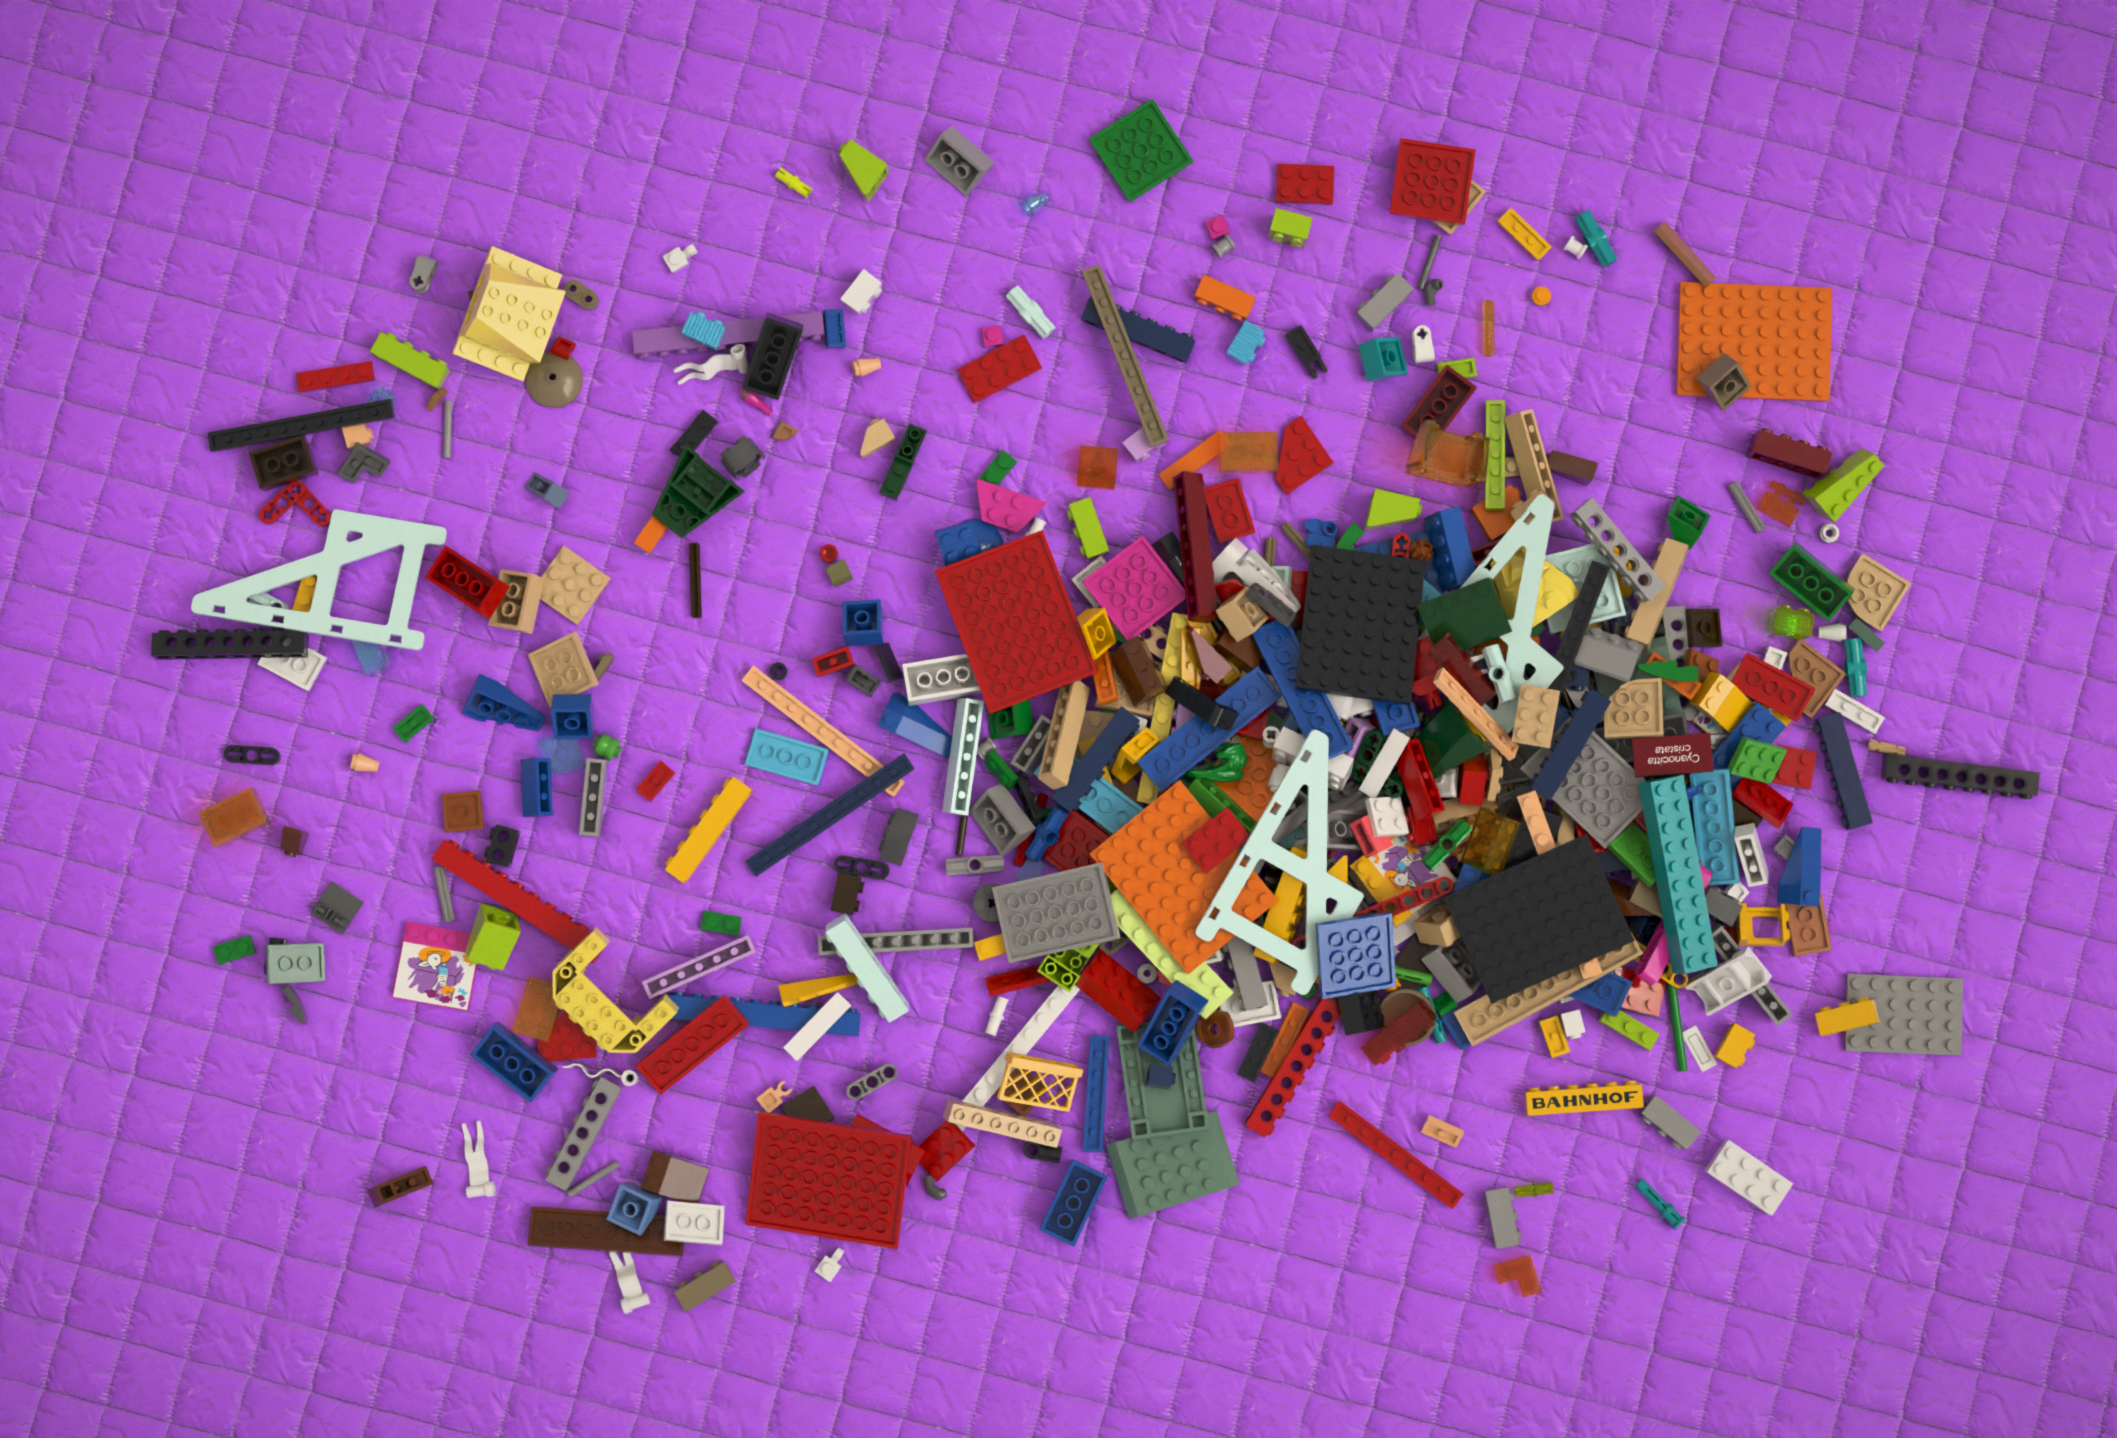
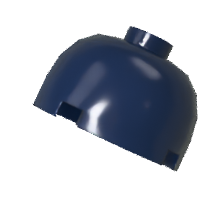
M1655 914L1654 916H1631L1629 929L1636 940L1648 946L1662 918Z

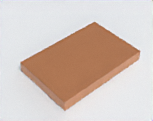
M1820 893L1819 907L1785 904V910L1789 912L1787 927L1790 930L1793 957L1832 950L1822 893Z

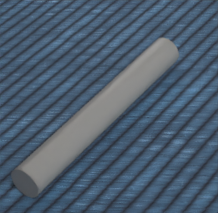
M446 400L444 403L443 458H451L452 401Z
M617 1160L568 1190L567 1193L570 1198L619 1168L620 1165Z

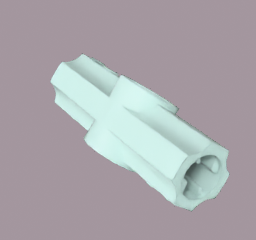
M1019 286L1014 287L1006 295L1010 303L1019 311L1018 313L1028 325H1031L1043 339L1056 329L1043 314L1039 305L1034 300H1031Z
M1499 644L1485 647L1482 649L1489 669V678L1493 681L1500 704L1516 700L1517 696L1510 679L1511 673L1506 667ZM1501 669L1503 676L1497 679L1496 673Z

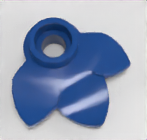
M1311 519L1303 524L1310 532L1305 541L1306 546L1311 548V545L1334 548L1335 537L1338 534V527L1334 522ZM1325 529L1331 530V533H1327Z

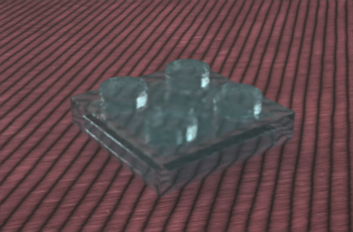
M554 736L538 740L542 758H550L551 777L586 768L578 739H554Z

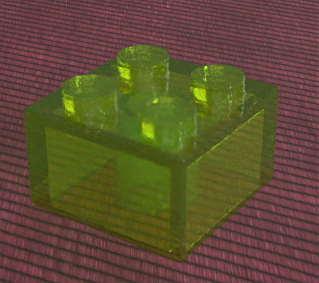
M1781 604L1780 607L1770 611L1767 633L1806 640L1812 635L1815 614L1810 613L1809 609L1799 608V610H1792L1791 606Z

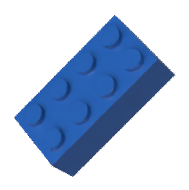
M1456 507L1438 511L1424 518V528L1428 533L1429 542L1433 546V564L1437 569L1438 584L1442 592L1459 589L1476 570L1461 509Z
M1175 980L1165 993L1137 1046L1170 1067L1179 1056L1209 1000L1178 980Z
M499 1021L492 1025L470 1054L530 1103L538 1098L559 1070Z
M1072 1159L1039 1230L1074 1247L1108 1176Z

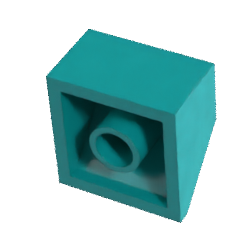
M1399 337L1375 338L1358 345L1367 382L1381 381L1408 374Z

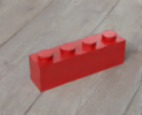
M1409 740L1396 765L1417 821L1431 819L1445 811V807L1420 740Z

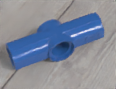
M1055 805L1047 819L1036 826V836L1026 850L1025 855L1033 861L1039 862L1048 846L1054 845L1058 841V831L1069 813L1060 806Z

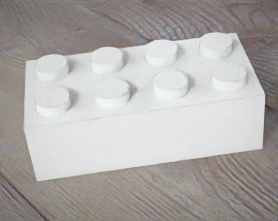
M967 654L902 664L909 706L982 694Z
M1283 727L1273 746L1272 759L1274 762L1290 767L1305 741L1303 735ZM1306 749L1300 760L1306 762L1311 752ZM1341 754L1328 760L1329 788L1343 790L1352 772L1354 758Z
M1726 1139L1704 1170L1705 1173L1770 1216L1774 1214L1793 1185L1792 1182Z

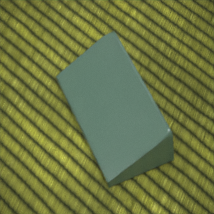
M1857 617L1849 624L1848 628L1876 652L1885 644V641Z

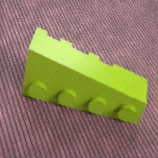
M1862 448L1843 461V465L1837 469L1834 468L1823 480L1819 479L1814 483L1815 486L1802 492L1803 496L1821 517L1836 522L1884 467V464L1874 453Z

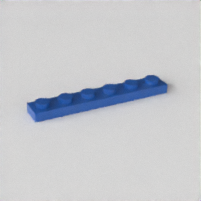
M1090 1035L1083 1151L1102 1153L1110 1036Z

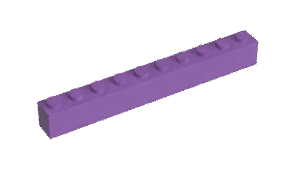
M822 312L780 316L803 324L799 343H802L804 339H810L812 342L821 341V338L825 337ZM765 317L722 322L726 332L717 351H725L727 347H733L738 344L744 346L753 345L755 347ZM683 326L632 331L634 354L639 359L651 358V355L668 357L670 356L669 353L687 355L689 354L688 351L706 353L708 352L707 349L712 348L681 334Z

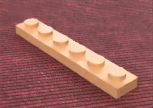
M1444 667L1437 670L1433 681L1436 687L1448 697L1450 702L1457 706L1461 713L1474 724L1475 728L1482 732L1487 740L1499 750L1500 754L1505 756L1508 761L1514 759L1519 748L1517 743L1511 742L1512 738Z

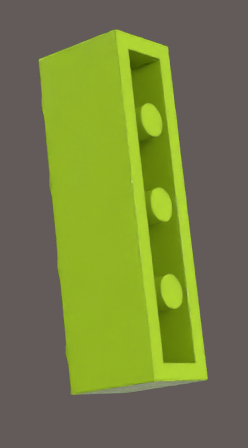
M380 332L370 350L372 355L437 390L441 389L450 372L446 367L447 363L440 359L432 360L430 358L431 355L427 352L414 350L412 344L406 341L403 343L397 341V337L389 332L386 334Z

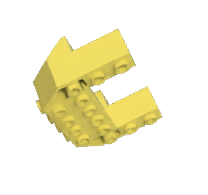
M595 927L554 968L552 972L553 999L556 1006L561 1010L564 1009L574 1023L578 1022L583 1027V1032L589 1037L592 1036L602 1050L606 1049L609 1053H636L677 1013L679 1007L665 994L643 1017L637 1014L630 1020L583 974L588 964L610 941L604 933Z

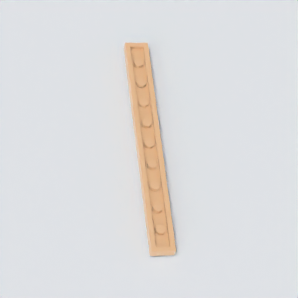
M752 666L741 680L867 778L884 767V765L755 666ZM900 779L884 791L894 798L905 784V781Z
M1536 790L1517 796L1538 855L1555 848L1556 845ZM1597 958L1579 965L1584 979L1602 973Z

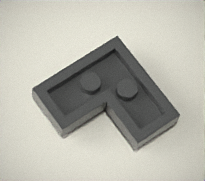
M356 442L338 469L337 474L352 483L356 481L363 469L381 477L389 466L390 459Z

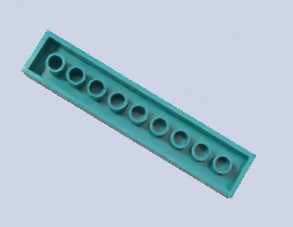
M1670 775L1638 783L1672 973L1688 974L1718 966L1684 775Z

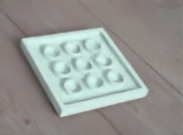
M1595 544L1545 556L1546 561L1573 581L1579 592L1592 560L1607 566L1610 563L1597 552ZM1611 567L1589 624L1626 615L1616 573ZM1577 598L1547 618L1551 634L1566 630Z

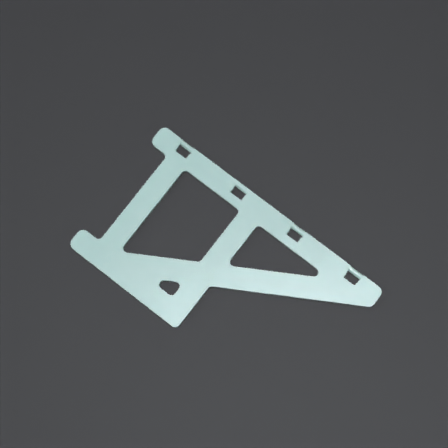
M1540 494L1535 498L1522 516L1460 587L1462 588L1487 577H1492L1493 580L1520 547L1524 546L1526 548L1514 618L1512 620L1508 619L1513 632L1500 636L1508 644L1505 664L1511 673L1510 679L1517 699L1506 704H1500V701H1498L1497 709L1493 710L1450 674L1507 734L1514 728L1521 684L1548 688L1564 669L1560 662L1531 638L1555 506L1554 502L1544 494ZM1531 512L1535 518L1527 525L1523 521ZM1493 558L1497 563L1489 571L1484 567ZM1426 629L1418 637V640L1429 636ZM1527 663H1530L1536 669L1529 680H1525L1523 677ZM1485 742L1488 749L1490 747H1495L1491 742Z
M335 509L331 515L325 547L322 552L199 593L193 597L191 610L194 614L419 651L423 648L425 636L420 631L408 629V623L426 545L443 546L446 542L447 531L444 527ZM349 532L361 533L363 535L358 540L347 541ZM398 546H404L387 625L330 616L341 566ZM313 575L317 576L309 612L247 602L249 597ZM215 606L225 608V614L213 612ZM273 617H284V623L272 622ZM332 626L343 627L342 633L331 631ZM391 635L402 637L401 643L390 641Z
M1316 729L1311 730L1299 753L1294 758L1272 796L1270 803L1262 813L1212 899L1206 913L1195 929V934L1199 938L1211 941L1217 931L1223 928L1293 967L1297 972L1290 986L1301 995H1306L1319 975L1316 923L1352 918L1364 897L1362 892L1327 873L1329 738ZM1307 749L1311 754L1306 762L1300 759ZM1306 784L1308 786L1307 856L1300 858L1272 842V836L1300 788ZM1275 802L1280 804V807L1274 815L1270 813V810ZM1246 854L1250 858L1245 867L1239 864ZM1260 859L1266 860L1306 883V933L1304 949L1297 948L1231 910L1232 905ZM1333 898L1337 904L1333 911L1327 914L1326 900ZM1216 907L1219 909V912L1215 919H1212L1209 915L1213 908Z

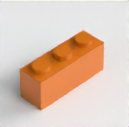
M1203 275L1194 299L1202 306H1207L1208 304L1214 307L1216 312L1221 314L1226 312L1232 315L1231 318L1242 322V320H1247L1256 297L1207 275Z

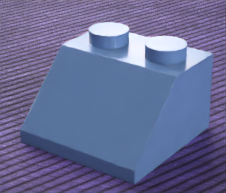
M631 1182L622 1183L619 1185L607 1220L633 1233L642 1235L655 1217L662 1197L642 1189Z

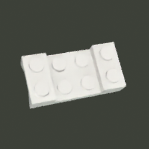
M1749 946L1733 954L1731 959L1706 973L1703 971L1690 978L1685 988L1687 990H1695L1704 1002L1707 1016H1710L1768 984L1772 975Z

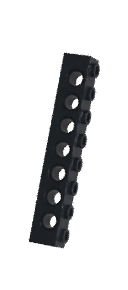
M261 628L253 629V631L235 629L234 632H227L225 629H216L215 632L198 629L196 632L177 630V633L159 630L158 633H152L151 656L156 660L308 657L309 635L301 631H284L282 628H273L272 631H265V629ZM291 638V643L288 646H283L285 639ZM233 639L234 644L231 647H226L227 642ZM249 639H253L252 645L246 647V642ZM272 639L271 645L264 646L266 640ZM176 640V641H177L176 646L173 647V648H170V647H169L170 643H171L172 641ZM192 640H196L195 646L189 648V643ZM215 640V644L212 647H207L209 641Z
M1886 754L1883 755L1881 778L1886 779L1888 783H1898V780L1905 781L1906 785L1917 786V783H1925L1924 787L1936 788V785H1941L1946 790H1955V787L1963 788V792L1973 793L1974 790H1982L1981 794L1993 795V792H1999L2003 797H2012V794L2020 795L2021 799H2031L2038 795L2040 773ZM1901 765L1907 769L1905 776L1899 773ZM1920 767L1924 768L1926 771V776L1924 778L1918 775V769ZM1938 770H1942L1945 773L1943 780L1937 777ZM1958 772L1964 775L1962 783L1956 779ZM1977 774L1981 775L1983 778V783L1981 785L1977 784L1975 781V777ZM1996 777L2002 780L2000 787H1997L1994 783ZM2015 779L2021 782L2020 789L2014 787L2013 782Z

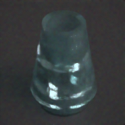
M1046 192L1024 198L1020 205L1024 213L1029 216L1038 212L1050 202V199Z

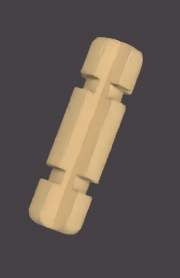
M1873 739L1869 740L1867 745L1868 750H1877V752L1904 756L1906 748L1903 746L1896 747L1894 744L1878 742Z

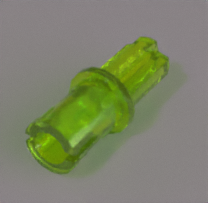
M1532 1182L1530 1185L1516 1186L1514 1193L1517 1198L1534 1196L1536 1198L1537 1195L1554 1194V1187L1552 1182L1538 1184Z

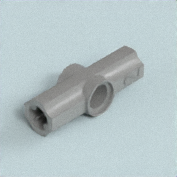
M1002 855L945 859L947 876L1004 872V859ZM972 860H977L980 863V868L976 871L972 870L969 866Z

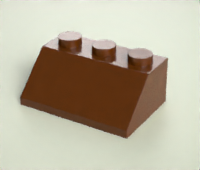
M1137 636L1129 640L1110 656L1135 708L1167 690L1168 687L1143 638Z

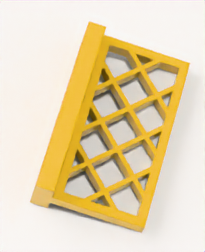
M1006 1052L1005 1060L1007 1063L997 1096L999 1100L1069 1112L1078 1077H1082V1068L1077 1064ZM1011 1067L1018 1068L1020 1074L1013 1079L1009 1075ZM1035 1071L1038 1077L1029 1082L1025 1075ZM1053 1074L1056 1080L1046 1085L1043 1078ZM1023 1077L1027 1084L1018 1090L1014 1083ZM1066 1077L1072 1078L1071 1084L1064 1088L1060 1081ZM1041 1080L1044 1088L1035 1093L1032 1086ZM1059 1084L1062 1090L1053 1096L1049 1089ZM1012 1085L1016 1092L1010 1096H1005V1089ZM1030 1088L1033 1095L1028 1099H1023L1021 1093ZM1047 1091L1051 1098L1041 1102L1038 1096ZM1063 1094L1067 1098L1065 1106L1058 1105L1056 1099Z

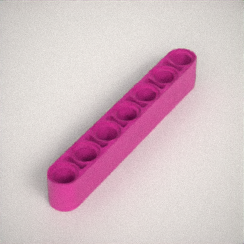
M1700 864L1705 891L1711 880L1712 872ZM1661 919L1644 955L1635 969V975L1650 986L1658 982L1670 959L1663 919Z

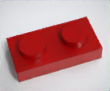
M660 761L636 790L652 802L676 773Z

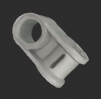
M418 255L409 281L416 293L423 294L428 291L437 270V260ZM421 280H422L423 284H419V285L417 286L416 283H417V282L420 283Z

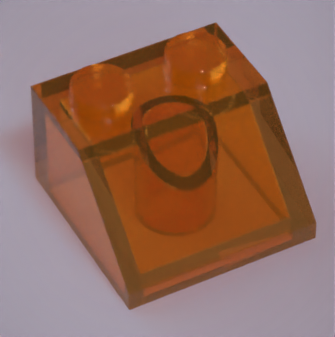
M1080 445L1077 486L1115 490L1118 449Z

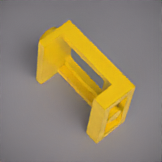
M1147 727L1120 749L1111 773L1125 785L1142 770L1137 761L1157 746L1160 739Z
M1739 903L1743 907L1736 918L1738 946L1784 947L1787 940L1790 939V930L1786 929L1789 912L1785 910V904H1781L1779 908L1747 907L1746 903ZM1752 918H1777L1779 921V937H1754Z

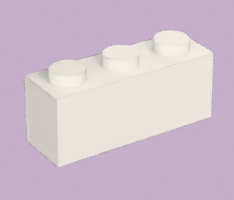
M1755 824L1736 826L1734 839L1748 886L1768 884L1769 872Z

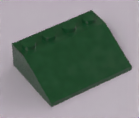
M1487 577L1417 605L1422 621L1440 660L1513 632L1492 577Z

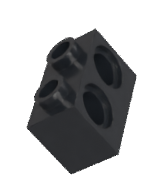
M496 824V827L492 828L489 839H492L490 847L487 846L484 853L486 862L510 868L521 831ZM503 831L509 834V838L505 842H501L499 839ZM497 850H502L503 858L497 861L494 858V853Z

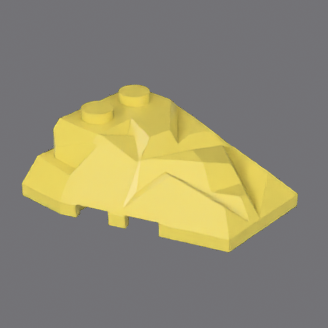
M1524 546L1518 549L1494 578L1501 603L1509 620H1512L1515 614L1526 554ZM1546 560L1544 561L1532 628L1575 600L1580 593L1567 575L1563 574ZM1496 561L1490 563L1491 568L1497 563Z

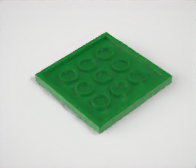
M1153 98L1089 138V142L1129 203L1194 162Z

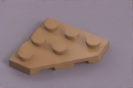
M1800 638L1788 653L1790 674L1815 688L1803 711L1805 716L1812 719L1846 673Z

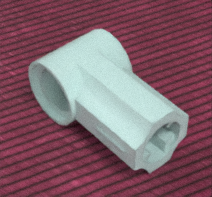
M265 592L252 596L249 600V603L270 607H276V605L281 604L283 609H289L285 602Z

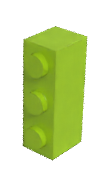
M1091 497L1069 504V510L1066 511L1069 520H1073L1076 526L1073 528L1076 539L1080 538L1082 543L1079 546L1082 557L1086 556L1087 560L1108 554L1109 548Z
M1621 1010L1617 1018L1602 1012L1597 1020L1647 1051L1652 1049L1660 1035Z

